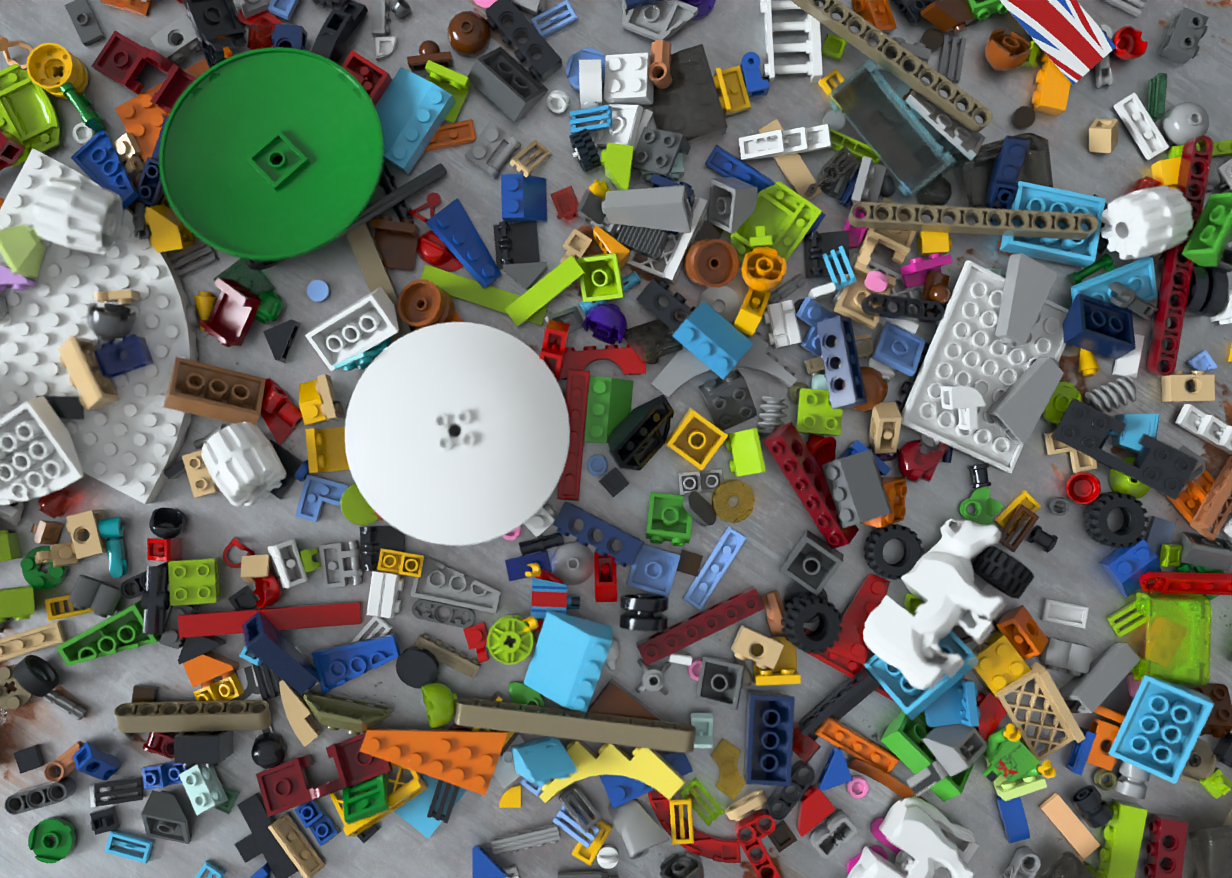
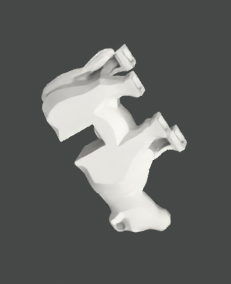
M954 518L947 520L941 527V540L918 560L910 572L901 578L908 590L924 602L916 610V615L912 616L886 595L881 604L870 613L865 622L863 638L866 645L879 658L900 669L906 679L916 688L925 689L928 687L932 691L945 675L952 678L964 664L959 655L942 653L938 646L939 640L947 636L954 625L961 626L968 635L973 636L975 641L981 644L992 632L993 626L988 620L979 619L976 613L978 615H985L986 618L992 621L1006 605L999 596L987 597L975 586L973 568L970 561L986 548L995 546L1000 542L1001 532L993 524L981 525L969 520L959 521Z
M909 797L904 800H898L891 806L884 821L879 826V829L886 838L902 849L896 856L895 864L865 845L859 861L852 868L847 878H933L934 871L941 866L948 868L951 878H971L974 871L962 860L968 863L979 845L975 842L974 834L968 828L951 823L938 809L926 801L916 797Z

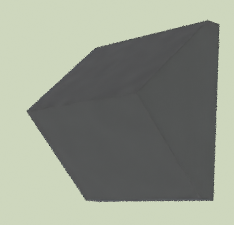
M1182 532L1181 562L1228 571L1232 566V544L1229 540L1215 538V540L1210 541L1203 535Z
M703 656L695 700L738 710L745 665L732 659Z

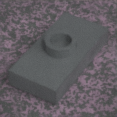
M74 0L65 5L82 44L88 46L105 38L88 0Z

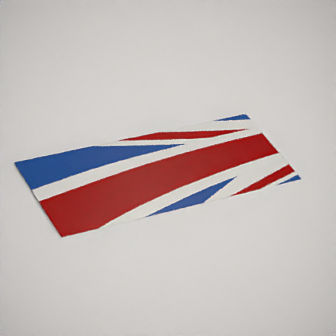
M1000 0L1072 85L1078 82L1116 47L1077 0Z

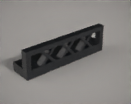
M863 667L799 722L801 733L805 737L809 735L815 741L819 736L815 734L814 730L830 716L839 721L880 686L879 682Z

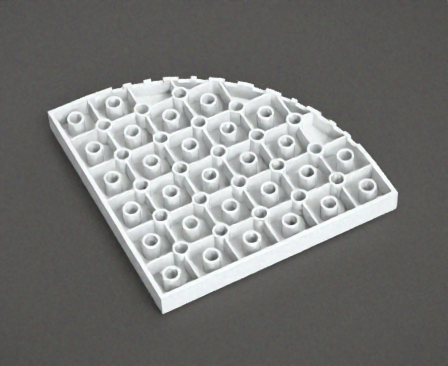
M32 148L0 209V230L24 224L34 228V219L37 217L34 212L35 203L40 202L41 196L39 192L41 188L46 189L49 178H67L102 187L85 175ZM127 207L123 211L122 225L117 240L108 253L98 254L75 250L44 239L42 242L46 249L38 278L34 279L37 282V287H28V291L13 290V287H6V291H0V295L4 298L7 305L5 317L0 320V419L25 402L36 398V395L80 397L77 388H74L69 380L71 375L68 369L60 361L61 355L58 349L71 336L92 340L120 400L97 411H90L84 408V419L60 420L70 433L84 473L144 504L154 503L167 479L164 472L175 464L185 442L187 428L191 423L190 413L164 408L176 357L197 362L199 353L196 347V327L190 325L186 315V306H189L190 302L180 282L181 278L177 276V271L173 268L167 252L156 253V249L150 241V235H152L150 228L149 236L146 239H139V233L137 238L134 236L135 226L133 225L132 218L135 214ZM0 252V265L9 267ZM129 289L139 292L140 301H133L132 305L124 306L130 309L131 314L134 311L136 312L133 329L127 336L115 339L114 342H107L101 340V336L96 335L89 328L87 323L89 304L98 303L97 307H104V303L95 301L94 292ZM108 302L111 304L118 305V302Z

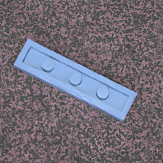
M728 526L682 599L701 611L747 540V537Z

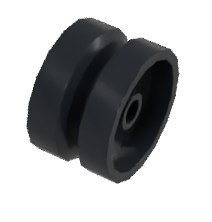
M1193 265L1185 314L1197 313L1200 316L1213 317L1221 311L1228 295L1229 283L1226 271L1218 268L1206 269Z
M653 594L621 595L620 608L631 612L620 615V628L636 631L667 630L668 618L658 612L668 610V597Z

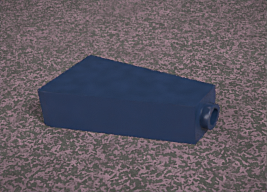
M260 611L242 625L245 646L248 651L301 695L315 686L318 681L316 668Z

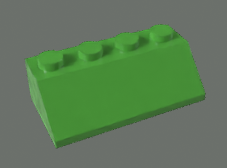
M902 711L887 726L881 741L915 775L937 760L922 740L935 728L926 724V717L922 712L911 720ZM974 763L969 768L952 777L947 775L930 789L943 802L962 794Z

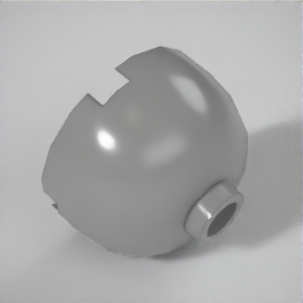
M1193 102L1180 103L1170 108L1163 115L1160 123L1161 133L1163 136H1166L1169 140L1167 142L1170 145H1184L1186 141L1207 133L1209 116L1206 110Z

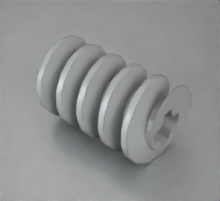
M1126 375L1123 378H1118L1115 382L1111 381L1107 385L1100 386L1099 389L1095 388L1091 392H1086L1084 394L1085 402L1087 405L1103 413V408L1109 413L1112 411L1111 405L1115 409L1120 408L1119 401L1124 406L1128 404V399L1131 402H1135L1136 387L1130 376Z
M769 396L762 397V400L767 404L760 406L766 413L759 414V417L764 420L757 423L759 427L763 428V430H758V435L761 437L759 440L765 441L775 428L785 425L780 420V418L787 417V414L781 411L788 408V405L783 403L785 399Z

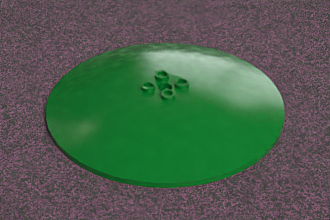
M274 47L250 50L234 55L209 68L180 96L171 110L161 137L159 150L160 176L169 204L178 218L194 235L209 246L226 254L249 260L269 261L288 259L323 247L345 232L359 218L372 199L380 180L384 162V136L379 115L371 98L355 77L335 62L321 55L295 48ZM282 156L283 161L280 164H272L275 157Z

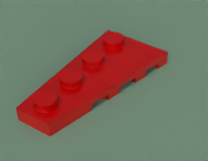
M872 574L867 575L853 597L854 599L843 614V623L839 624L843 628L842 633L838 632L837 635L840 637L839 640H834L833 644L835 646L832 648L826 647V652L865 665L870 649L863 638L865 622L870 613L883 601L891 581Z

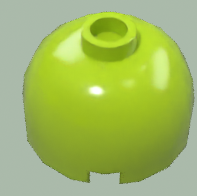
M429 683L422 686L423 703L426 706V715L430 727L438 728L449 723L455 714L456 699H458L456 693H451L449 687L442 683Z

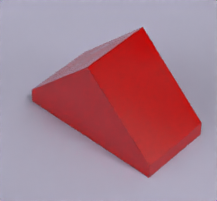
M147 538V560L170 562L182 559V538Z

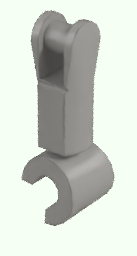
M1101 24L1099 27L1111 40V28ZM1108 54L1094 66L1097 88H1101L1102 85L1112 86L1114 82L1110 56ZM1101 71H1105L1106 76H1102Z

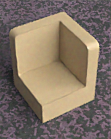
M1096 118L1089 127V151L1112 153L1118 144V119Z
M268 554L242 556L241 578L247 584L255 583L257 577H267L269 566L273 565L271 557Z

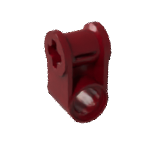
M150 732L148 740L143 744L142 748L145 751L174 759V736L178 735V733Z

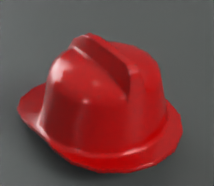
M432 230L422 234L419 238L417 253L426 263L447 272H455L461 269L463 264Z
M810 434L806 445L823 471V464L835 461L836 440L831 436L823 437Z

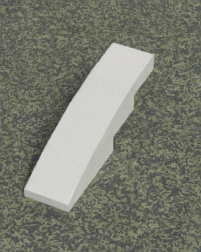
M828 124L786 131L776 130L739 138L741 160L784 156L832 147L830 126Z
M1184 404L1175 423L1202 440L1232 455V426L1226 425L1213 415H1206L1191 404Z

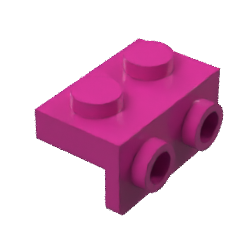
M941 252L928 256L929 260L925 261L923 257L910 260L909 265L900 267L904 287L910 288L925 284L927 271H935L942 274L941 266L953 263L951 254L942 256Z

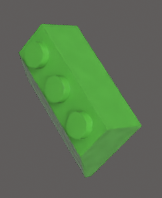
M1232 192L1209 196L1182 252L1183 256L1201 267L1217 266L1222 259L1228 242L1232 238Z
M590 376L584 442L609 444L608 436L631 412L633 381Z

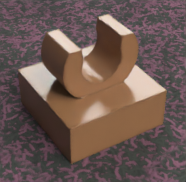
M40 520L39 525L33 523L31 533L35 534L33 541L39 544H57L63 524Z

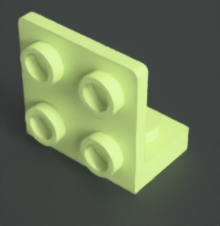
M1019 740L1027 748L1024 741ZM985 758L987 766L989 767L991 763ZM1001 774L993 781L997 795L1004 801L1047 787L1045 779L1040 775L1009 782Z

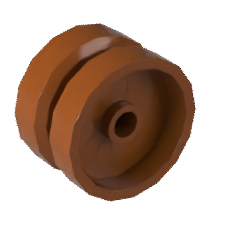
M702 239L694 242L687 249L684 255L683 266L691 282L698 286L719 288L729 284L735 278L739 259L737 251L725 240Z
M423 279L412 281L405 286L397 302L398 314L401 319L417 330L435 324L451 322L455 309L453 299L449 293L429 280Z

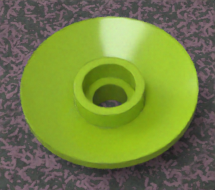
M1125 457L1121 460L1132 465L1135 457ZM1113 469L1109 471L1108 481L1113 492L1132 495L1137 500L1145 496L1151 488L1137 480L1133 483L1130 477Z

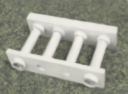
M761 0L760 11L764 13L767 64L763 66L764 77H767L768 83H773L775 74L807 73V75H810V82H819L823 75L820 22L807 13L805 21L772 23L771 10L801 8L791 0ZM814 1V4L819 7V1ZM798 30L808 32V40L805 43L773 44V32ZM806 52V54H809V62L796 65H774V53Z

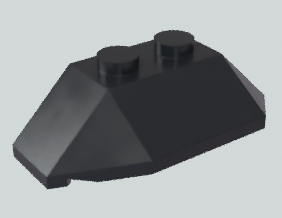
M665 395L658 396L634 408L608 436L609 452L620 469L641 470L665 444L670 429V421L674 415V411Z

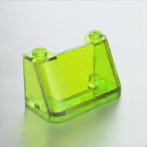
M1137 592L1135 607L1141 615L1147 616L1145 660H1140L1134 666V680L1142 682L1146 674L1177 685H1207L1210 678L1212 606L1209 599L1191 594Z

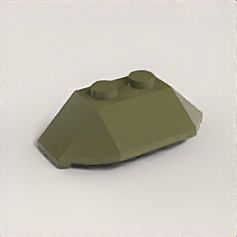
M308 690L303 696L320 724L326 725V728L330 730L346 729L349 734L360 735V733L366 732L389 717L394 711V707L329 693L323 694L315 690Z

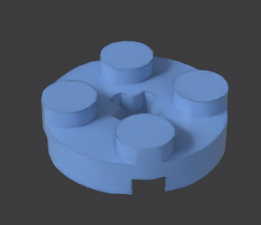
M583 48L581 51L572 54L568 59L566 65L568 81L579 92V60L601 59L602 87L605 85L606 59L596 49Z

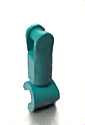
M121 517L101 519L98 522L99 534L102 538L109 539L106 541L109 572L113 578L125 576L128 572L123 538L119 539L124 534V526H120Z

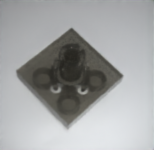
M660 319L629 328L624 335V339L644 363L656 364L660 357L683 350V345L672 336L674 334L672 329Z

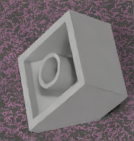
M734 177L711 179L707 221L729 233H735L754 212L758 198V188Z

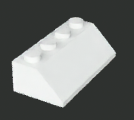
M379 287L315 326L305 336L330 371H333L335 364L367 351L399 331L394 304L383 288Z

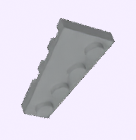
M912 90L905 100L910 108L917 111L972 161L986 137L979 132L970 131L918 92Z
M424 555L421 577H414L410 596L497 614L501 592Z

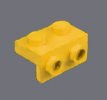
M740 65L721 70L720 67L716 68L714 76H712V83L714 89L719 91L720 97H717L720 110H724L725 116L750 110L751 105Z

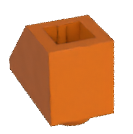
M211 651L182 663L192 686L196 687L201 684L202 688L215 683L214 678L220 675L224 679L235 674L234 669L240 666L239 662Z

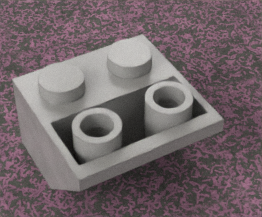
M964 724L937 726L922 739L950 777L969 768L988 748L987 743L974 727Z

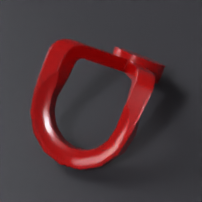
M431 192L427 196V203L416 209L410 208L408 212L426 223L429 219L417 212L430 206V218L435 215L434 207L441 203V197L438 193Z
M234 537L223 551V560L231 568H241V563L233 564L228 560L227 556L231 547L235 545L242 551H247L246 556H252L255 553Z

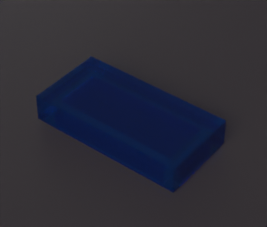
M548 550L546 552L506 559L505 564L509 581L527 578L525 572H533L532 568L527 566L530 563H537L540 568L552 572Z

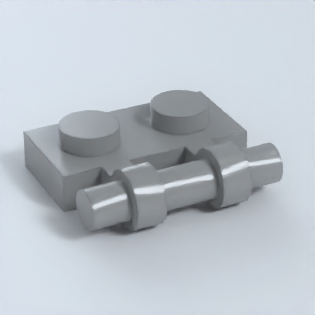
M349 541V550L343 551L342 542L319 545L324 589L347 586L346 577H353V585L362 584L361 575H363V569L360 568L359 562L361 551L358 549L357 541ZM350 557L352 570L345 569L344 558Z

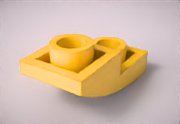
M381 548L377 570L421 577L424 555Z
M235 673L193 693L197 701H228L244 694V691Z

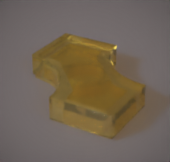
M722 738L710 755L719 768V778L715 787L734 800L745 785V780L740 776L737 769V761L741 751Z

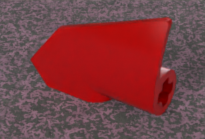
M268 378L265 380L260 414L277 444L280 445L297 428L303 417L300 408L288 399L289 395L272 379Z

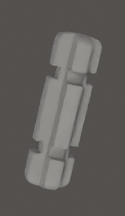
M798 274L792 278V281L789 280L778 287L775 292L772 291L768 303H777L780 301L779 299L782 300L794 292L797 287L803 286L806 283L804 277Z
M53 690L44 697V701L54 704V707L66 714H71V717L76 720H81L87 712L84 708L77 707V704L67 698L59 696Z

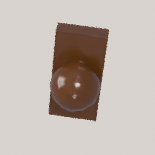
M431 40L422 42L419 47V55L407 57L408 65L412 72L426 70L425 67L428 60L444 67L454 66L451 52H440L438 44Z
M927 271L921 300L936 301L942 306L947 303L951 297V290L948 287L950 276L935 271ZM932 309L924 311V313L930 312L934 316L936 315V312H933Z

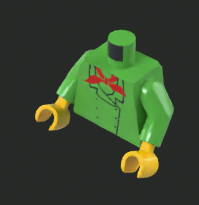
M1011 723L988 737V748L984 751L983 755L991 765L982 773L991 782L996 780L1001 774L1009 782L1039 775L1053 778L1056 775V768H1052L1050 760H1044L1041 766L1039 764L1040 761L1019 741L1021 738L1020 729L1015 730L1014 725Z

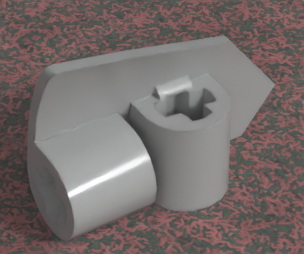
M631 800L614 809L612 804L608 807L617 832L623 838L631 859L643 857L649 852L648 848L669 841L668 836L637 801Z

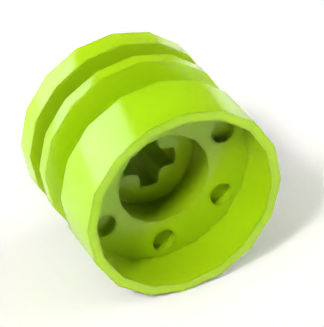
M507 614L499 618L491 627L487 637V647L490 654L498 662L506 665L517 664L524 661L531 653L536 640L535 630L524 631V628L530 627L528 622H523V619L526 618L525 616ZM509 635H511V638L513 639L516 638L513 645H511L510 642L505 641L507 640Z

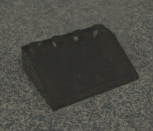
M703 44L672 54L670 66L672 82L664 89H659L654 85L653 104H649L653 112L656 128L683 134L689 144L726 134L727 123ZM659 73L656 78L662 77L664 73Z

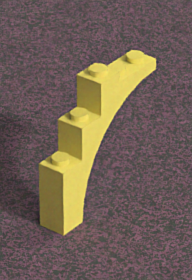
M582 740L570 742L565 748L578 772L571 773V777L566 779L555 778L554 781L550 779V782L542 787L544 792L539 797L547 803L564 788L578 780L607 774L621 775L640 780L657 789L670 800L687 780L654 749L637 747L632 752L634 756L632 759L619 745L605 743L599 749L598 753L600 755L598 756Z

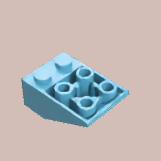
M547 736L511 746L515 772L536 785L548 784L549 780L553 778L566 779L571 777V773L578 772L575 764L557 737Z

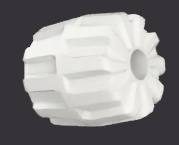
M61 177L49 178L46 189L41 188L39 192L41 196L40 202L35 203L34 212L37 217L34 219V228L37 231V235L45 240L71 249L98 254L108 253L115 244L122 225L123 206L121 197L114 192L87 182Z
M1157 186L1131 192L1110 202L1108 209L1103 211L1101 221L1105 226L1100 230L1101 237L1108 239L1107 249L1110 252L1117 251L1121 259H1138L1157 255L1181 244L1188 237L1187 233L1192 229L1194 221L1191 216V204L1186 201L1180 190L1169 189V186Z
M251 422L234 423L212 435L202 447L203 453L201 456L212 479L234 506H249L255 504L259 498H267L271 495V490L282 485L280 480L286 478V471L274 447L261 430Z

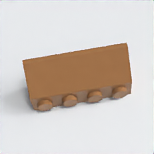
M176 357L166 392L164 408L229 423L251 422L255 425L260 417L266 379Z

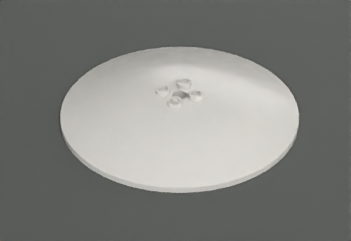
M449 322L427 326L401 337L384 349L368 366L358 381L351 397L345 423V445L349 467L359 490L370 506L383 519L400 531L420 540L443 545H469L493 540L511 532L529 520L544 505L558 484L566 463L570 437L569 417L565 399L558 382L545 362L539 359V356L531 348L512 335L493 327L469 322ZM459 425L461 427V434L458 437L450 436L449 429L451 426Z

